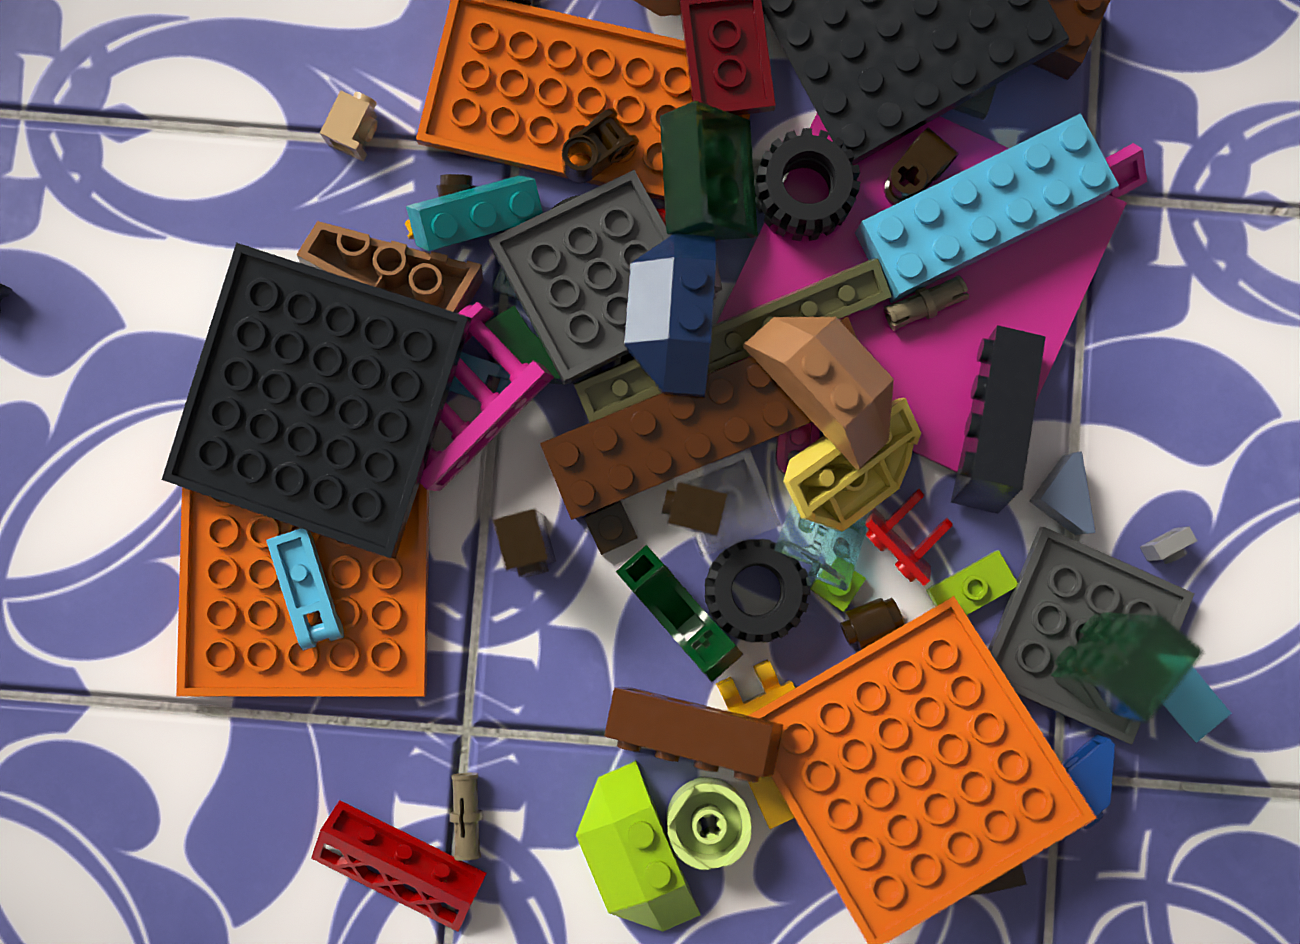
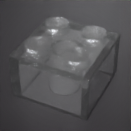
M750 448L672 479L671 483L674 491L676 490L677 483L682 482L728 494L718 536L713 537L691 531L701 557L781 526Z

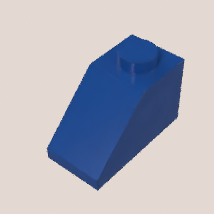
M1098 734L1062 762L1063 767L1096 816V819L1077 831L1082 828H1091L1097 824L1104 815L1102 811L1111 803L1115 744L1110 738Z

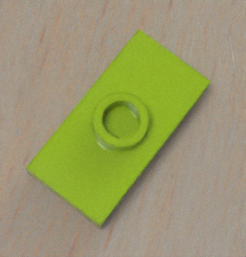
M995 550L929 587L926 591L935 607L954 596L965 614L968 615L1016 588L1018 583L1000 551Z

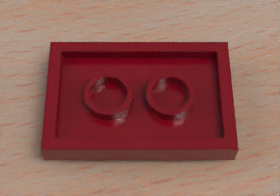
M680 0L679 6L694 119L703 120L774 111L776 104L762 1Z

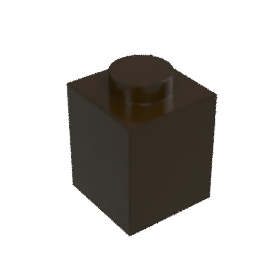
M678 482L675 491L667 489L661 514L669 516L667 522L669 526L716 537L718 536L728 494Z

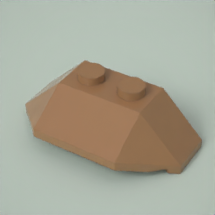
M773 317L744 343L743 347L856 470H859L889 441L894 379L837 317Z

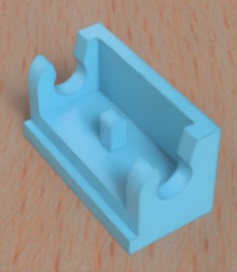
M1167 643L1161 648L1163 651L1147 663L1140 674L1145 680H1148L1157 671L1163 670L1147 687L1176 719L1190 738L1197 743L1232 713L1189 661Z

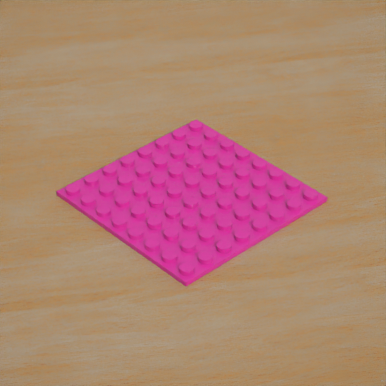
M817 113L810 128H812V135L819 136L821 130H827ZM939 116L856 163L855 165L859 164L860 175L857 181L861 182L860 190L845 221L841 226L837 225L831 234L826 236L822 233L817 240L809 241L808 236H803L801 241L792 240V233L786 232L783 237L776 233L778 229L776 225L773 224L768 227L764 222L717 323L868 261L855 232L863 220L893 206L885 197L884 184L894 165L927 127L959 153L947 170L935 182L933 181L927 189L1009 148ZM809 168L791 170L788 172L783 183L788 194L802 203H818L829 195V188L825 179L818 172ZM905 179L900 184L905 187L910 182ZM1108 194L1104 199L926 286V289H929L959 275L964 280L968 288L967 293L969 294V299L938 311L937 316L931 319L924 317L893 331L886 320V313L884 312V307L891 305L889 299L878 302L869 310L857 311L839 319L849 317L858 341L894 379L892 401L898 398H906L921 431L918 443L913 446V453L957 473L965 439V425L973 399H971V389L976 375H979L981 362H977L979 345L983 338H989L997 325L1046 336L1037 401L1127 204L1126 202ZM915 292L912 293V294H910V295H908V296H906V297H904V298H902V299H900V300H898V301H896V302L902 301V300H904V299H906V298H908V297H910V296H912V295H915Z

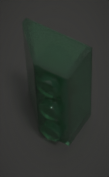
M696 100L661 115L660 128L667 234L713 236L715 240L757 237L750 120Z

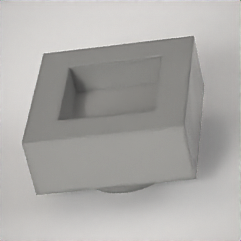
M1190 526L1179 527L1140 546V549L1147 561L1163 560L1164 564H1168L1187 554L1185 547L1197 542V539Z

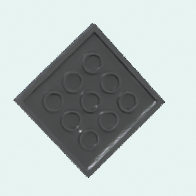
M635 170L489 239V245L564 385L630 353L624 346L631 262L671 236Z
M1039 527L1017 579L1018 584L1011 593L988 650L1018 695L1132 745L1153 696V693L1147 686L1163 670L1157 671L1148 680H1145L1140 673L1147 663L1163 651L1161 648L1168 643L1173 647L1195 593L1051 529Z

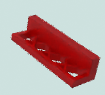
M341 800L338 801L320 829L311 859L459 932L487 874L464 861L455 860L454 856ZM326 845L341 851L343 856L326 849ZM366 865H369L377 869L380 872V874H376L368 870ZM403 884L414 887L417 892L414 893L406 889ZM444 902L458 909V914L442 907L440 903Z

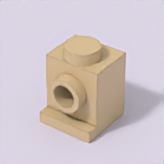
M340 90L320 131V135L327 145L364 162L367 154L362 146L365 141L369 142L373 138L377 129V116L374 112L377 102L360 92H355L354 96Z

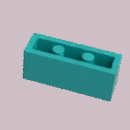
M520 175L406 206L416 246L428 251L510 229L543 213L535 178Z

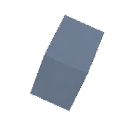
M1082 451L1064 455L1029 502L1074 535L1096 533Z

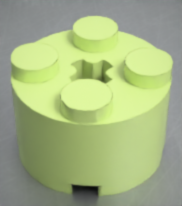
M698 777L684 784L673 795L666 815L667 832L670 843L681 860L694 868L711 870L733 864L743 855L751 839V817L745 801L733 786L720 779ZM711 815H715L717 827L714 829L708 826L705 831L701 830L700 818L702 816L709 818Z

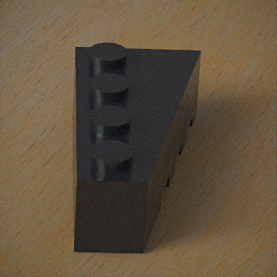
M997 325L988 339L983 338L981 340L977 353V362H981L979 375H976L971 389V399H973L965 425V439L950 503L998 514L1023 489L1046 336Z

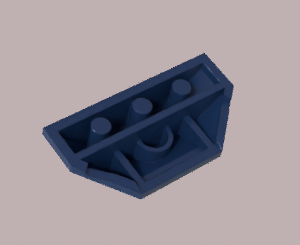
M674 233L631 262L624 346L655 382V385L662 394L705 397L711 347L716 273V240L713 236Z

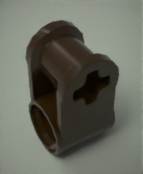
M609 108L599 114L589 125L564 143L562 148L563 172L569 180L576 183H586L592 180L611 164L626 157L638 145V138L635 135H629L618 121V113L614 108ZM577 153H583L589 156L591 161L584 166H577L570 161V158Z
M927 127L892 168L884 184L886 199L895 205L926 190L933 181L935 182L947 170L959 153ZM906 179L910 183L904 187L900 183Z

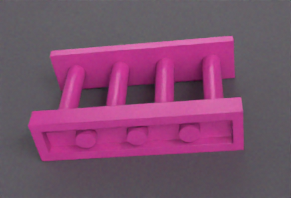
M476 302L474 305H468L459 312V314L472 318L465 343L474 336L511 375L509 378L511 383L501 393H493L461 358L459 359L454 376L481 403L480 410L482 412L472 422H464L445 402L440 421L453 433L451 436L453 441L443 452L441 450L435 451L431 446L425 470L420 480V483L426 490L441 491L554 378L544 365L534 360L530 364H522L485 325L494 313L479 302Z

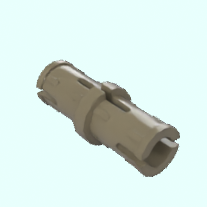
M959 275L929 289H926L924 286L917 289L915 295L885 306L886 320L890 328L895 331L924 317L931 319L937 316L938 311L969 299L968 288Z
M474 772L451 775L453 780L454 811L450 812V822L454 823V859L459 861L481 858L479 821L483 820V811L478 810V773Z

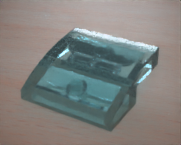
M792 500L774 550L811 565L808 576L847 591L868 527L860 518L843 532L802 519Z

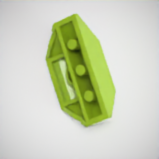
M633 761L599 776L580 822L576 837L608 913L662 932L700 916L699 908L637 762Z

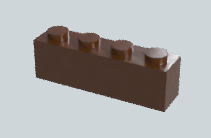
M614 687L604 737L618 740L617 747L621 749L641 752V748L646 747L656 750L655 757L659 759L679 762L681 756L695 760V768L719 772V767L735 770L733 777L758 783L759 777L763 778L774 774L783 724L637 688Z

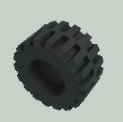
M803 128L800 136L796 135L795 130L786 133L783 141L777 138L771 144L770 150H766L761 159L754 186V197H757L756 208L758 213L764 212V222L767 226L776 225L778 227L776 233L783 237L786 232L792 233V240L801 241L803 236H808L809 241L817 240L822 233L827 236L834 232L837 225L841 226L856 201L861 183L857 181L860 175L859 164H852L855 155L851 149L846 152L842 150L844 141L839 137L834 142L827 139L829 135L827 131L821 130L819 136L812 135V128ZM797 168L812 169L825 179L829 188V195L823 201L814 204L799 202L786 191L783 177L791 170Z
M748 539L733 544L719 554L715 561L712 562L707 578H705L704 597L712 619L722 630L745 642L766 643L789 634L788 631L797 627L801 622L800 617L803 612L807 611L809 605L807 604V597L810 595V586L807 585V571L805 568H802L799 563L800 559L795 553L789 552L787 550L788 547L781 543L777 544L768 539ZM751 566L767 568L774 573L780 584L778 603L771 611L762 615L745 613L736 605L732 595V586L736 576L742 570Z

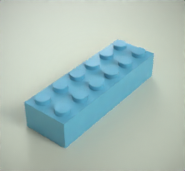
M1080 113L863 220L857 228L855 235L868 260L873 258L879 260L892 296L888 299L892 304L914 293L917 289L926 287L1104 199L1119 184Z

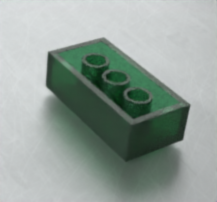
M1102 612L1101 615H1093L1081 629V633L1084 635L1074 647L1068 646L1057 657L1055 661L1057 668L1051 676L1089 708L1147 723L1202 656L1204 651L1162 615Z

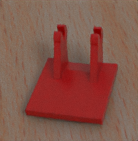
M918 489L887 519L874 508L869 513L865 525L869 529L866 533L869 540L882 552L888 548L898 561L895 563V566L910 582L917 579L925 586L931 579V565L923 556L953 526V523L946 518L912 550L892 528L924 497L925 494Z

